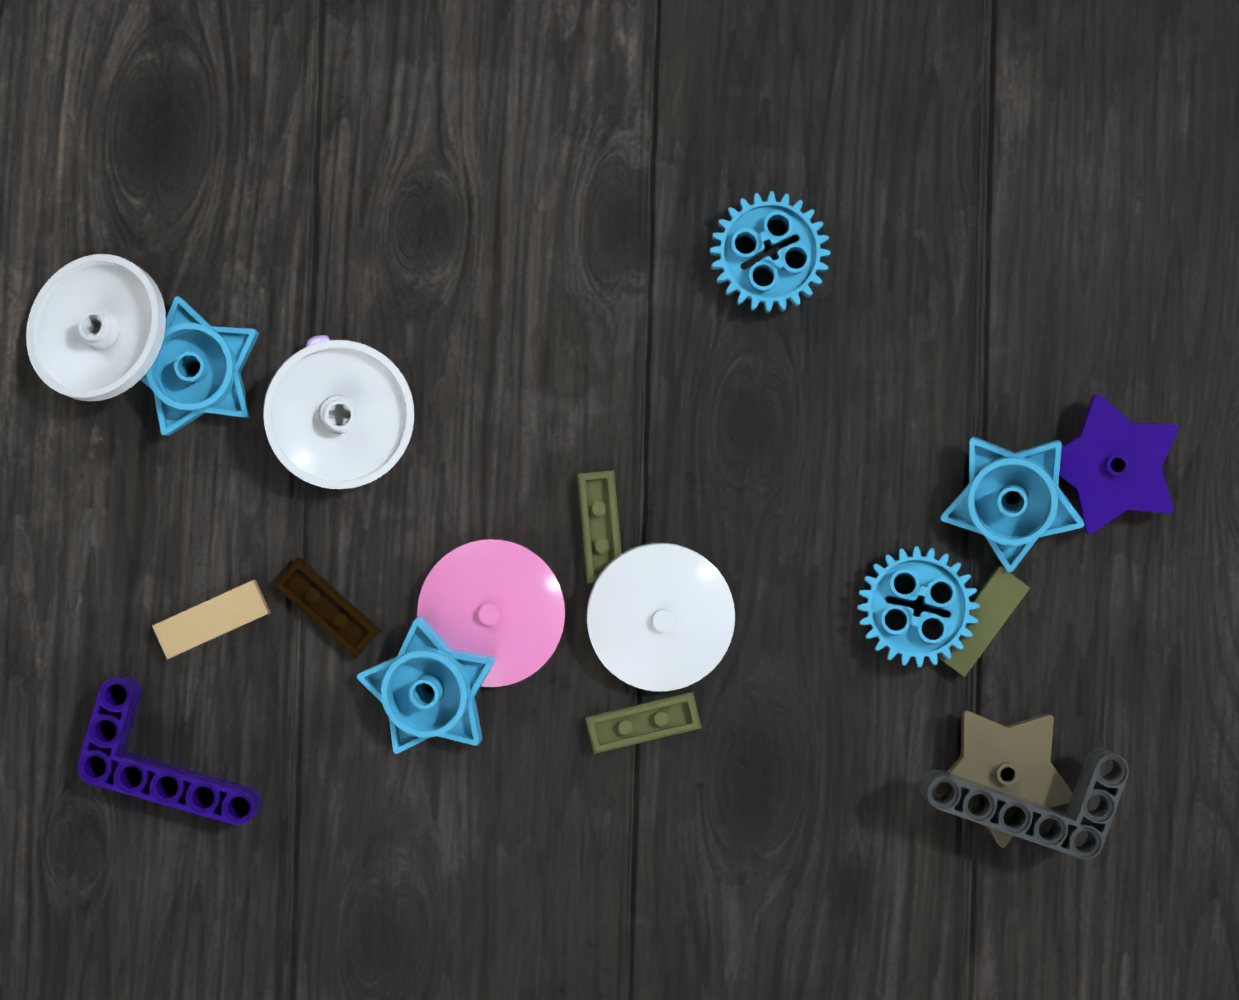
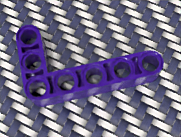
M120 676L107 680L101 685L78 761L77 770L83 781L233 825L245 824L260 812L262 808L261 796L257 790L249 786L125 752L141 698L140 684L130 676ZM117 684L122 685L126 689L127 698L124 703H120L114 698L113 689ZM106 720L113 722L116 726L117 732L114 739L104 734L103 724ZM95 756H99L105 761L106 771L104 774L95 771L93 767ZM130 766H134L141 771L142 781L140 784H135L129 779L128 770ZM166 776L172 777L177 781L178 791L176 794H170L165 790L163 783ZM201 786L208 787L213 792L214 801L212 804H205L201 801L199 797ZM236 797H243L249 802L250 811L248 814H241L235 809L234 800Z

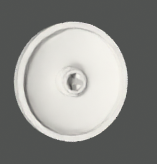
M95 254L68 263L52 275L42 287L28 317L26 344L34 370L50 388L76 400L101 401L125 392L148 372L161 349L166 329V311L161 292L147 272L119 256Z
M326 340L311 344L297 351L277 370L265 395L263 408L264 427L275 455L295 476L323 488L349 489L368 484L380 478L398 462L405 452L412 435L414 404L404 376L385 355L358 342Z
M650 543L637 546L620 554L600 573L593 585L588 600L587 629L598 658L617 678L629 685L644 690H677L701 680L722 660L734 632V602L724 577L705 557L694 550L677 544Z

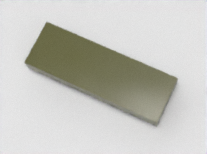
M614 470L578 474L587 584L595 583L604 568L622 554Z
M997 566L972 600V602L980 604L979 608L969 611V615L978 619V623L966 624L965 626L973 636L971 638L963 636L958 638L964 647L962 650H958L953 646L949 647L952 658L947 660L941 653L937 654V658L965 677L1029 591L1030 587L1010 572H1007L1003 567Z
M693 691L585 717L594 754L702 728Z

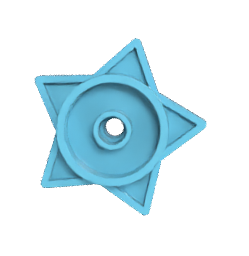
M179 296L174 298L166 318V329L161 349L153 365L140 379L154 392L162 435L170 436L204 413L250 418L251 412L241 371L259 336L257 330L211 326L184 299ZM198 362L200 363V370L193 376L190 368L192 364Z
M977 437L970 438L969 484L943 512L941 521L984 535L1007 572H1012L1039 537L1084 527L1083 519L1058 486L1061 441H1051L1014 453ZM1009 491H1016L1020 494L1021 499L1018 503L1011 504L1006 500V494Z
M419 616L413 621L398 655L363 670L357 675V678L383 704L384 710L389 717L392 747L395 754L435 736L477 746L482 741V733L475 696L496 659L489 655L451 649L426 619ZM426 684L433 688L434 693H430L426 689Z

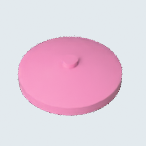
M488 539L464 544L452 550L437 562L422 586L418 600L417 617H424L451 649L495 657L496 661L481 687H501L528 678L549 660L563 633L565 602L555 574L537 554L528 548L510 541Z

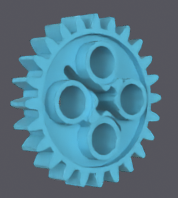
M770 191L767 201L763 202L760 195L755 193L753 205H749L742 198L739 202L740 212L732 207H729L727 210L731 221L724 219L718 221V225L724 233L717 232L712 235V239L720 243V246L710 248V254L718 256L720 259L712 263L711 269H722L723 273L720 274L716 282H729L730 285L725 292L727 296L735 291L740 293L737 300L738 305L748 298L751 300V311H754L760 302L764 303L766 313L771 311L773 303H777L779 309L783 312L786 310V300L789 299L797 307L800 304L799 293L808 298L813 294L808 285L809 283L816 286L822 283L820 277L815 273L828 270V266L820 262V259L829 257L830 251L821 249L820 245L826 243L829 236L817 234L824 223L822 221L811 223L810 219L815 211L811 209L803 214L800 211L803 203L801 199L792 207L789 205V194H785L781 202H776L774 192ZM779 219L786 225L787 232L782 236H775L769 232L767 223L771 220ZM796 235L799 237V241L779 249L775 255V260L767 256L756 262L753 266L745 270L741 269L740 265L742 263L757 258L763 253L764 245L773 249L792 236ZM740 237L750 238L754 242V251L748 254L739 252L735 247V240ZM791 251L800 253L804 258V266L798 269L789 267L786 263L785 255ZM757 269L769 271L772 276V283L768 286L757 285L752 277L753 272Z
M915 546L912 557H908L903 548L899 549L898 561H895L887 554L885 556L887 564L885 569L878 564L873 566L874 571L878 575L877 578L865 576L864 581L871 586V589L859 591L860 596L868 599L867 603L857 606V610L868 613V617L859 622L860 625H871L872 630L865 636L866 639L878 637L880 641L877 643L875 650L879 651L887 646L889 648L887 659L891 660L897 653L901 654L903 666H906L910 657H915L917 667H922L924 657H928L932 665H937L938 653H941L947 660L952 658L949 647L953 646L958 650H962L964 647L958 638L960 636L966 638L973 636L965 628L966 624L978 623V619L969 615V611L979 608L980 604L969 602L968 598L975 594L977 589H966L964 586L971 578L970 574L959 577L956 573L960 569L961 563H956L952 567L947 566L949 556L947 553L939 561L934 559V548L928 551L926 557L921 556L918 546ZM899 575L911 577L914 582L913 591L907 595L898 593L894 587V579ZM943 584L949 588L950 599L947 603H937L932 599L930 590L933 585ZM890 596L912 603L917 597L923 599L922 605L949 611L950 617L946 618L926 611L921 612L919 617L913 615L914 611L912 608L887 603L885 598ZM897 610L904 615L906 621L903 629L894 631L887 627L885 616L889 611ZM933 619L941 625L942 633L938 639L930 640L923 635L922 624L925 620Z

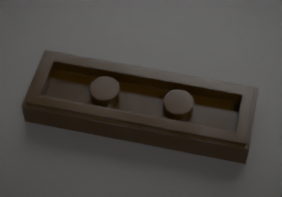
M298 557L273 584L354 658H358L382 631L301 557Z

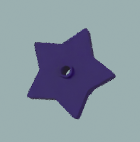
M1096 394L1091 397L1078 436L1061 448L1059 479L1070 486L1075 493L1079 514L1084 521L1083 531L1085 534L1096 532L1126 510L1162 514L1174 512L1162 466L1178 432V425L1132 423L1102 395ZM1115 458L1119 462L1118 472L1113 471L1111 468V462Z

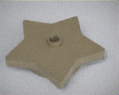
M968 710L962 711L961 753L957 761L947 771L948 773L1049 808L1070 803L1073 794L1050 762L1054 717L1052 715L1043 714L1003 726ZM1010 767V776L1006 780H1002L1000 775L1002 769ZM944 781L937 783L933 788V793L940 797L944 796L948 791V784ZM982 794L973 795L968 801V806L978 809L983 803ZM1017 806L1009 807L1005 811L1003 816L1004 822H1010L1018 815ZM987 827L996 843L1002 848H1005L1013 838L1011 834Z

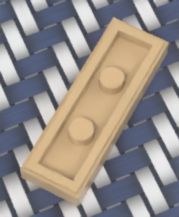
M252 580L161 621L152 627L166 658L170 659L268 615L270 610L257 581Z

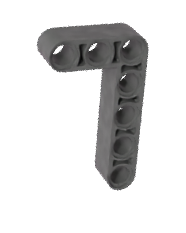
M1107 748L1093 749L1085 758L1066 813L936 769L927 772L922 777L920 791L923 797L938 810L1068 855L1088 860L1096 857L1103 848L1128 778L1129 767L1124 758ZM1112 759L1113 768L1111 772L1101 776L1100 767L1102 763ZM942 781L947 782L948 791L940 798H933L932 790L934 786ZM975 794H982L983 803L978 809L969 810V799ZM1099 795L1100 804L1098 808L1088 811L1087 803L1089 799ZM1017 806L1018 815L1013 821L1004 822L1003 816L1005 811L1009 807ZM1051 818L1053 820L1051 830L1046 834H1040L1039 826L1041 822ZM1081 831H1087L1088 837L1086 842L1081 846H1075L1074 840L1076 835Z

